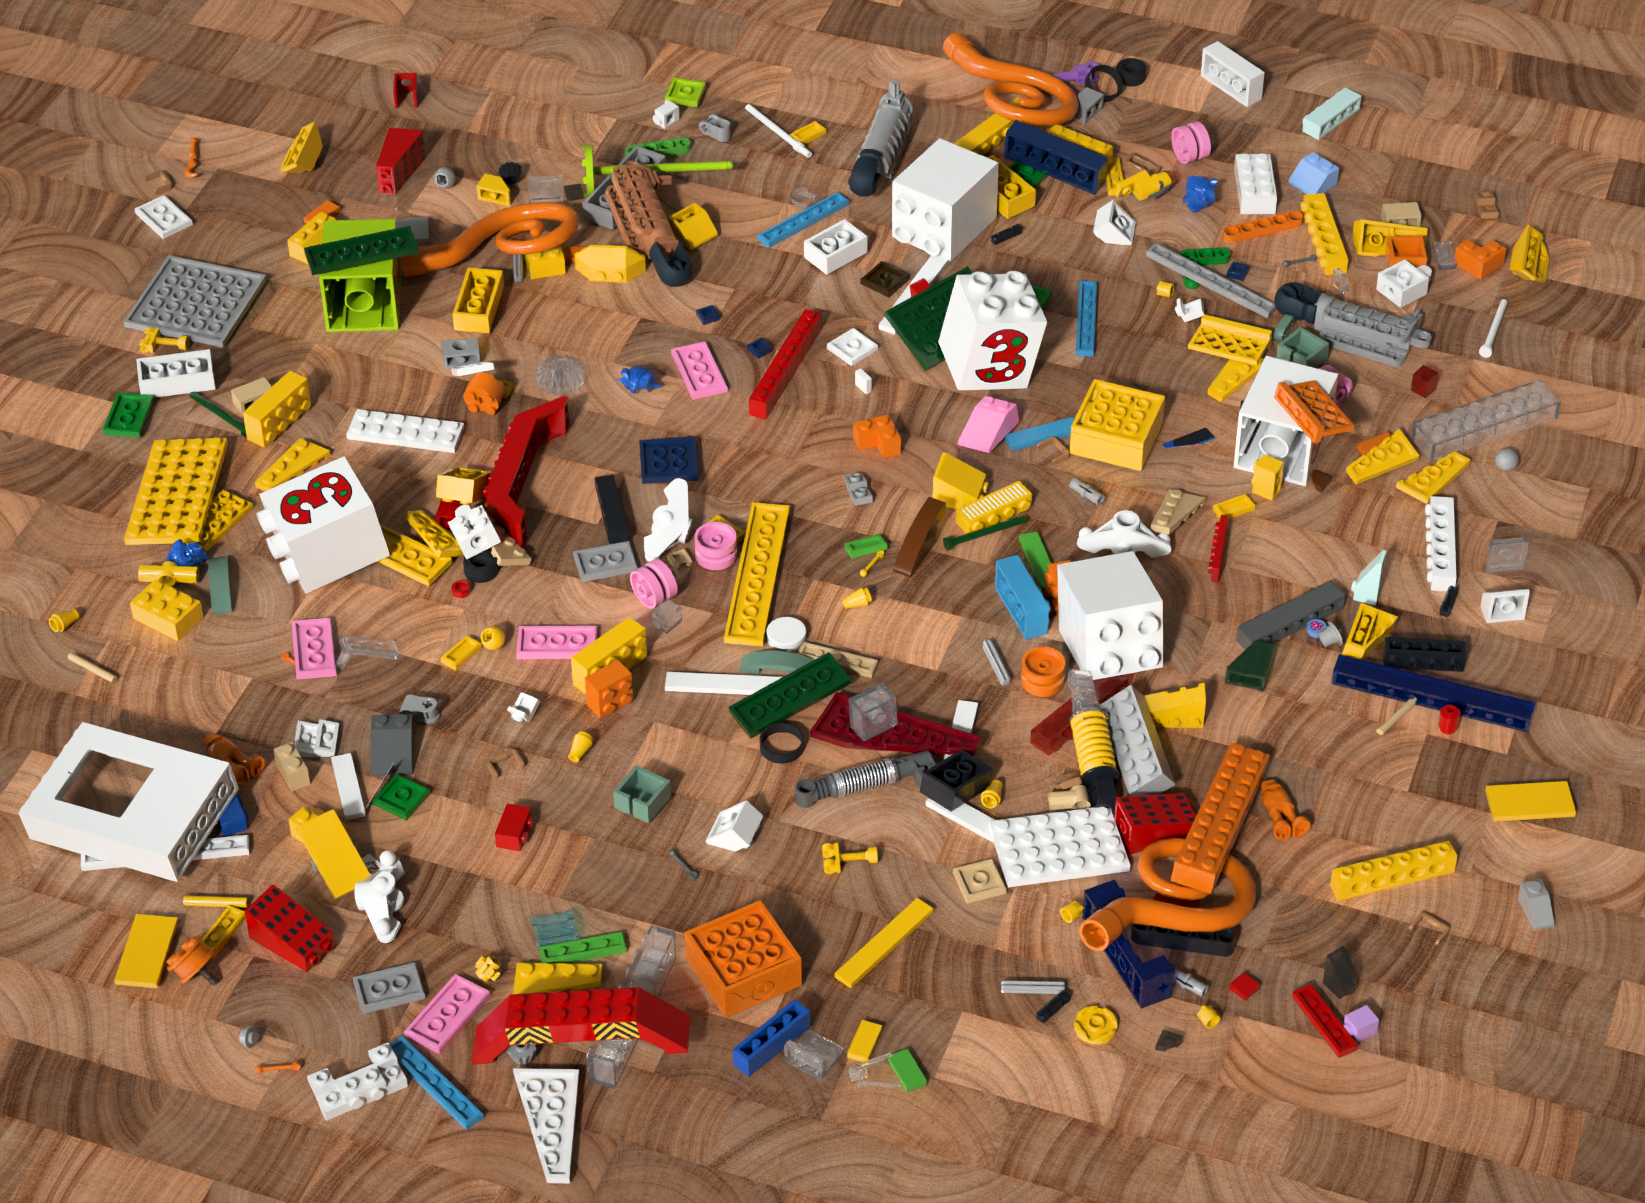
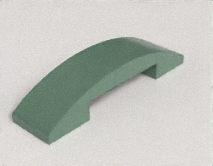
M228 556L208 558L212 614L232 613Z
M785 651L752 652L743 655L740 672L760 674V669L793 672L814 659Z

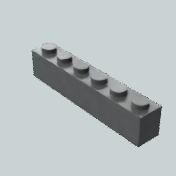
M1331 581L1320 585L1310 592H1306L1263 615L1257 616L1247 623L1241 624L1237 629L1236 641L1252 655L1306 628L1310 620H1322L1344 608L1345 594Z

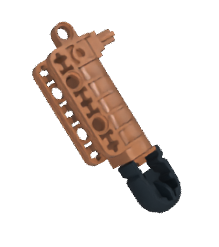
M628 161L625 166L615 167L611 174L614 185L607 187L605 198L625 245L639 254L646 253L647 257L653 261L656 272L664 284L670 287L685 285L691 278L692 264L682 241L676 240L656 194L658 186L672 184L671 175L657 176L655 170H650L648 166L639 165L635 161ZM615 204H620L623 208H618ZM626 230H631L634 234H629Z

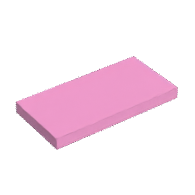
M706 341L671 349V354L693 400L728 392L725 380Z
M331 618L291 621L296 678L308 679L337 676Z
M519 626L517 659H571L572 656L597 639V626Z
M455 974L407 1027L404 1035L422 1046L441 1054L491 997V993L489 990Z

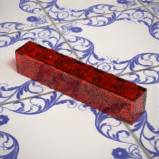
M1118 675L1090 682L1031 730L1030 744L1048 756L1054 751H1058L1065 742L1073 739L1072 718L1085 711H1100V704L1128 687V678L1124 675Z

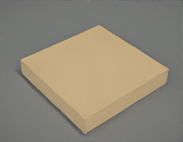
M993 859L953 868V875L966 904L1006 894V887Z

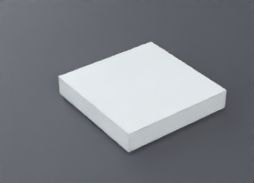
M852 328L829 342L827 349L853 366L877 351L878 345L855 328Z

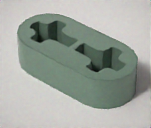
M1289 314L1283 316L1274 331V340L1282 342L1293 328L1295 316Z

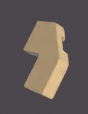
M685 549L667 554V559L672 566L669 569L676 580L677 586L684 583L693 566V560Z

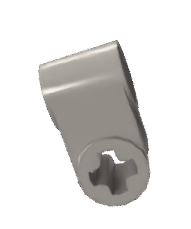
M711 114L706 121L699 123V129L703 134L720 142H726L731 139L730 122L716 114Z
M407 695L399 711V714H412L413 721L433 724L440 719V714L436 709L437 701L431 697Z

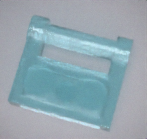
M566 910V913L537 917V915L530 916L536 948L578 940L572 910Z

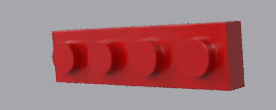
M1221 515L1220 522L1215 524V533L1218 535L1213 537L1212 546L1215 549H1211L1210 560H1213V562H1209L1208 573H1212V582H1219L1228 515Z
M1312 984L1292 992V998L1338 1058L1357 1051L1358 1044Z

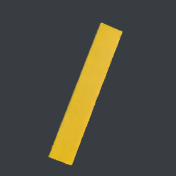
M916 898L835 972V978L849 988H852L933 914V908Z

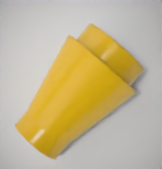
M861 587L847 597L842 598L845 609L868 606L872 599L868 588Z
M76 609L53 614L49 618V625L54 632H62L75 620L79 619V614Z
M583 731L574 736L571 751L568 755L571 761H580L582 756L593 745L592 736Z
M993 780L981 794V802L985 807L994 808L1000 804L1003 788L1001 781Z

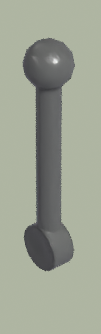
M1310 255V257L1293 261L1285 260L1283 266L1288 267L1291 264L1306 261L1315 262L1317 256Z
M671 849L669 856L674 857L689 873L691 880H696L698 878L697 872L691 871L679 858L676 850Z

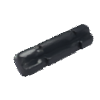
M1016 224L1012 228L1009 227L991 236V242L997 245L1001 241L1004 242L1013 238L1014 235L1017 236L1022 233V227Z
M1451 585L1448 587L1440 607L1439 614L1441 616L1448 617L1450 615V610H1452L1455 598L1458 595L1459 589L1457 586Z
M1065 990L1060 991L1057 996L1043 1006L1044 1008H1041L1036 1013L1037 1020L1045 1023L1049 1017H1052L1063 1005L1070 1001V994Z

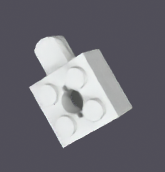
M1403 260L1378 273L1376 290L1401 308L1427 295L1432 270L1426 265L1416 268L1407 260Z
M468 504L462 505L455 510L456 517L448 522L466 559L501 542L482 505L473 509Z

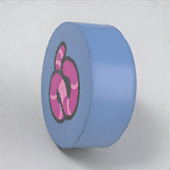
M1320 619L1310 620L1307 623V634L1311 637L1319 638L1317 633L1327 627L1326 623Z

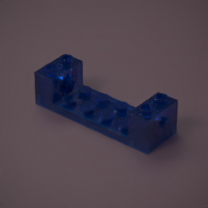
M1115 879L1084 890L1082 915L1084 921L1097 910L1104 908L1108 903L1118 898L1126 897L1124 889L1121 886L1119 887ZM1122 933L1119 938L1103 950L1141 1009L1172 998L1175 968L1164 955L1142 963L1140 957L1133 952L1130 941L1126 940Z

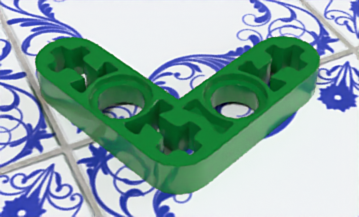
M1222 247L1185 249L1180 252L1181 256L1200 266L1222 265L1230 261V250ZM1182 275L1185 287L1196 289L1200 286L1199 283Z

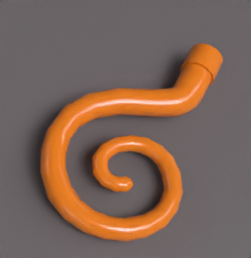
M953 33L944 41L943 51L955 64L971 75L998 81L991 83L984 90V102L996 114L1011 121L1018 120L1025 124L1036 126L1061 125L1071 121L1079 110L1078 98L1074 90L1061 79L1028 66L985 57L975 49L974 44L962 33ZM1039 90L1053 95L1062 104L1056 109L1034 110L1044 105V94ZM1000 93H1015L1027 97H1020L1018 99L1019 106L1002 101L997 95Z
M554 202L528 203L504 208L488 214L473 223L450 242L422 248L418 246V254L400 257L405 278H410L453 266L464 260L484 240L498 231L500 232L495 238V244L504 253L525 255L546 251L570 239L577 231L580 219L577 211L570 206ZM539 220L562 222L558 228L541 236L544 232V224ZM526 231H530V235L534 238L524 241L509 240L513 236Z
M1170 838L1158 840L1148 845L1139 855L1138 872L1143 882L1155 892L1176 900L1187 901L1204 899L1209 895V893L1188 886L1170 883L1161 878L1155 871V861L1162 857H1177L1185 839ZM1229 854L1221 872L1232 883L1235 896L1232 902L1226 906L1193 908L1140 897H1122L1108 903L1104 908L1097 910L1082 922L1079 927V934L1081 940L1088 948L1102 951L1119 938L1122 931L1130 924L1150 925L1184 932H1216L1233 928L1250 914L1255 904L1256 886L1250 871L1236 857Z

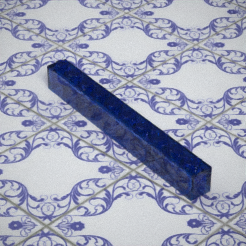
M1341 654L1338 655L1333 669L1331 683L1402 702H1407L1409 699L1416 697L1415 705L1438 711L1445 705H1454L1459 708L1460 716L1527 733L1536 703Z

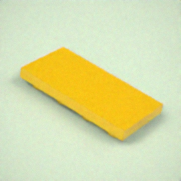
M222 490L212 499L201 541L198 542L199 546H202L204 551H209L253 509V503Z
M1567 781L1486 786L1485 789L1493 821L1575 817L1576 815Z
M334 809L296 827V831L335 900L355 891L356 882L363 881L371 876Z
M136 914L115 977L116 985L158 988L178 925L177 917Z

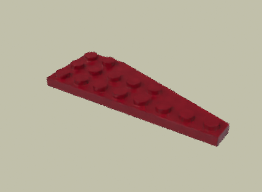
M839 692L835 693L810 730V737L847 749L915 753L928 750L931 754L953 755L962 749L974 756L982 744L981 736Z

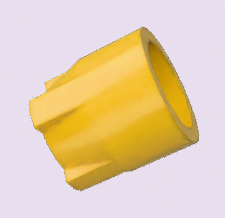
M1160 281L1157 285V295L1169 298L1173 296L1174 284Z
M1074 900L1061 908L1060 913L1067 923H1071L1083 915L1084 908Z
M1203 1005L1197 1013V1016L1207 1029L1215 1027L1221 1019L1211 1005Z

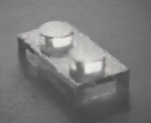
M1451 241L1433 242L1432 248L1438 269H1456L1457 262Z

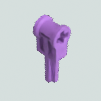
M1091 61L1086 64L1075 65L1074 71L1053 74V76L1064 82L1074 80L1076 85L1085 84V78L1089 71L1099 64ZM1093 72L1090 74V83H1097L1099 76L1097 72Z

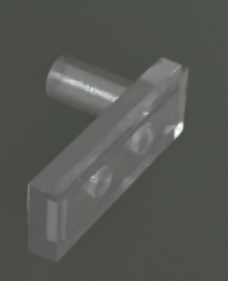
M341 634L338 641L342 651L335 664L340 669H346L353 655L397 660L399 651L395 641Z

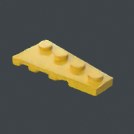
M1255 354L1247 355L1252 358L1256 357ZM1261 358L1257 365L1229 359L1209 386L1207 394L1222 403L1257 376L1264 359Z
M1454 451L1439 459L1435 465L1424 467L1422 472L1411 474L1409 479L1398 481L1396 488L1429 504L1430 496L1436 497L1470 465L1471 459Z
M422 510L407 511L405 516L407 521L439 558L464 555L456 538Z
M517 963L513 994L561 992L568 989L578 991L600 987L603 971L602 964Z

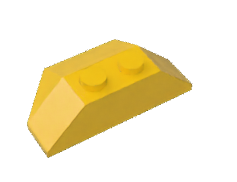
M316 122L302 127L300 134L295 138L279 169L281 172L301 174L305 171H311L315 167L323 147Z
M1530 225L1525 228L1513 247L1510 270L1524 280L1545 283L1547 280L1549 255L1543 242V234Z
M589 245L580 252L575 253V269L590 281L628 282L646 272V257L628 246Z

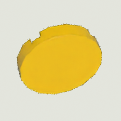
M1098 1006L1085 1007L1076 1015L1074 1030L1082 1041L1089 1044L1107 1043L1117 1033V1019L1115 1014L1107 1008L1103 1007L1102 1009L1098 1008Z

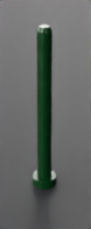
M190 392V398L240 430L241 435L247 438L243 423L196 392Z
M1022 515L952 539L945 537L943 538V545L949 551L955 545L1028 521V517Z

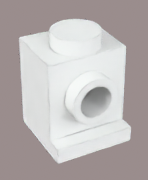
M668 99L665 100V104L655 109L653 121L664 129L679 121V106Z

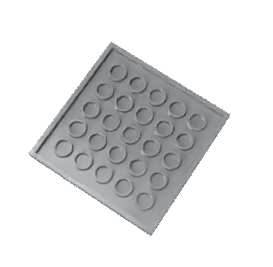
M168 255L123 321L124 327L145 331L148 327L159 328L160 335L179 338L181 335L189 336L190 341L224 348L267 281L266 275Z

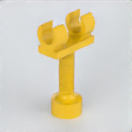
M148 327L144 332L146 334L145 339H142L139 343L141 345L140 351L145 353L149 351L154 353L157 344L176 345L180 350H188L190 338L181 335L179 339L163 338L160 336L159 328Z
M838 843L822 845L823 857L832 858L835 856V860L827 859L823 862L826 874L841 873L840 862L846 860L866 859L869 861V864L878 863L876 846L868 847V850L863 853L841 854L839 853Z

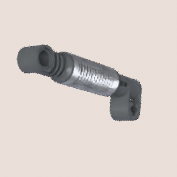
M926 750L896 759L892 757L885 758L882 761L879 760V762H872V764L866 763L862 766L859 765L855 768L845 769V771L833 772L824 779L815 780L814 782L809 779H802L795 785V802L800 807L809 808L818 799L822 800L828 797L841 798L852 793L855 794L872 788L875 789L879 786L882 787L886 784L889 785L898 782L900 778L911 775L920 788L923 772L935 766L936 763L930 752Z

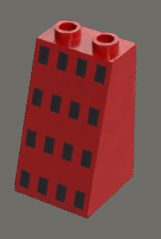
M388 129L376 164L379 193L397 194L425 160L423 130Z
M1184 793L1116 798L1114 820L1129 855L1142 852L1148 845L1158 840L1170 838L1186 839L1196 818L1192 802L1187 800Z
M273 884L244 911L249 938L305 972L316 966L320 959L331 952L335 946L333 931Z

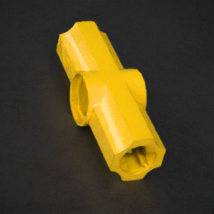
M166 561L162 566L139 565L138 579L142 582H153L157 579L171 587L176 583H198L199 567L178 566L172 561Z

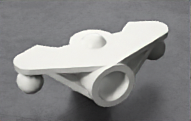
M683 479L673 480L664 489L669 502L667 505L658 507L653 513L652 534L644 537V552L648 562L656 558L659 559L664 551L679 543L685 544L688 539L693 519L688 516V485Z
M1128 510L1117 512L1113 519L1094 532L1088 527L1082 528L1077 540L1079 548L1094 554L1102 549H1111L1114 554L1144 551L1151 558L1168 555L1171 552L1169 535L1160 533L1156 537L1140 521L1136 513Z
M386 850L380 855L382 865L379 871L355 884L357 907L360 911L366 910L376 936L382 943H389L396 937L401 923L393 917V912L400 909L404 902L403 893L395 888L396 882L405 874L400 860L396 858L395 853Z

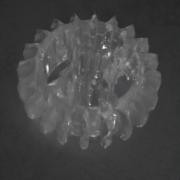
M561 354L559 356L553 355L552 358L546 357V361H541L536 370L538 386L541 387L542 391L546 390L547 394L552 392L553 395L560 394L562 396L565 393L569 395V392L575 393L576 389H580L581 385H584L586 377L584 366L580 363V360L575 359L574 356L569 357L568 354L566 356H561Z

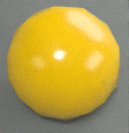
M489 626L481 634V643L488 650H498L505 643V633L500 627Z

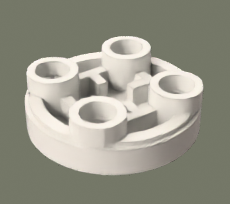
M793 617L777 618L767 627L768 644L772 647L794 652L806 639V627L800 620Z

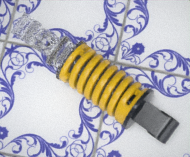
M1070 670L1067 681L1073 703V715L1070 716L1069 721L1073 731L1082 785L1090 789L1093 808L1105 807L1114 809L1117 798L1114 784L1119 779V771L1116 769L1108 723L1106 722L1107 713L1100 709V703L1095 694L1092 672L1088 670Z

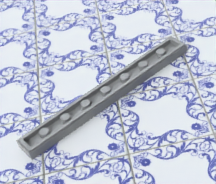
M1155 243L1146 252V256L1267 319L1276 310L1275 303L1158 243Z

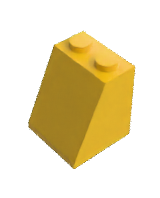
M943 452L933 476V498L946 502V507L958 509L984 497L983 494L987 493L989 482H986V474Z

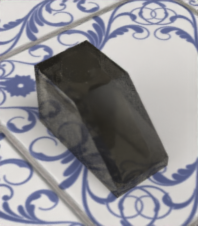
M1342 946L1327 955L1323 984L1339 999L1346 995H1351L1357 988L1358 975L1346 948Z

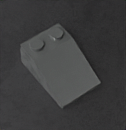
M412 714L372 715L371 776H386L393 763L394 767L388 776H395L396 774L412 775L414 745Z

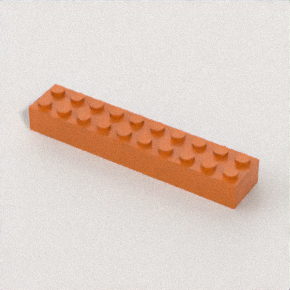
M1231 742L1175 860L1171 877L1172 882L1209 894L1212 893L1266 774L1270 754Z

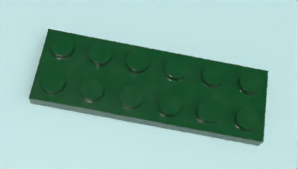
M410 226L304 248V254L312 276L419 253L418 245Z
M828 652L729 706V712L748 737L752 739L761 734L769 725L781 723L851 684V678Z

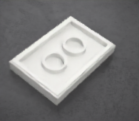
M165 195L135 208V213L162 239L193 225L192 220Z
M485 361L453 367L451 372L454 376H462L494 370V365L492 362Z

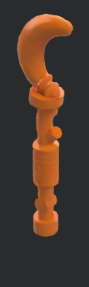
M196 137L191 138L190 161L184 172L187 178L198 176V173L191 172L192 169L197 167L195 160L197 159L196 147L198 139Z

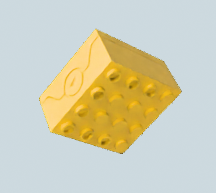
M1094 379L1071 425L1070 454L1142 471L1163 425L1165 396Z

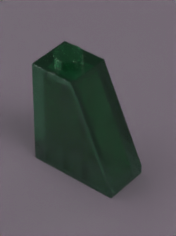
M1255 640L1227 666L1225 683L1264 691L1274 658L1275 644Z

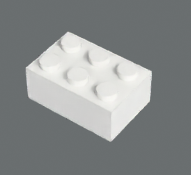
M845 219L804 241V258L826 275L867 253V236Z

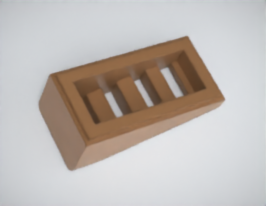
M1134 153L1129 154L1122 167V171L1131 174H1137L1146 170L1150 176L1158 174L1161 170V167Z

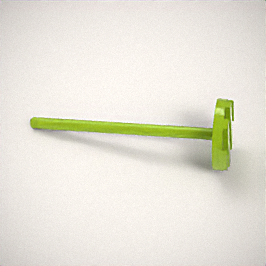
M582 145V149L585 148L586 158L582 159V166H586V176H583V184H587V193L584 194V197H588L595 190L594 175L612 174L615 167L625 165L594 166L593 145ZM732 161L639 164L648 166L650 170H655L656 173L730 170L734 166Z

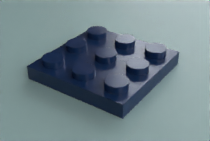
M695 437L639 440L642 484L666 483L678 478L685 481L699 480Z

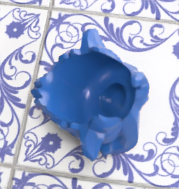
M1193 175L1188 177L1186 196L1183 198V203L1188 202L1187 207L1193 213L1209 207L1211 203L1216 201L1214 192L1218 180L1216 178L1209 180L1206 177Z
M642 365L634 366L630 369L623 368L621 371L623 378L616 379L624 384L626 389L629 387L631 393H636V390L645 388L648 392H651L652 388L661 387V384L654 380L656 378L655 373Z
M178 539L174 542L166 560L172 561L179 566L195 567L208 560V556L204 548L199 546L198 542L183 544V541Z

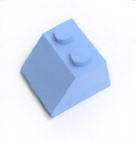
M1312 152L1300 161L1288 183L1306 194L1324 193L1337 184L1339 167Z

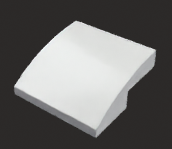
M319 719L318 724L298 720L294 745L300 756H334L339 723Z

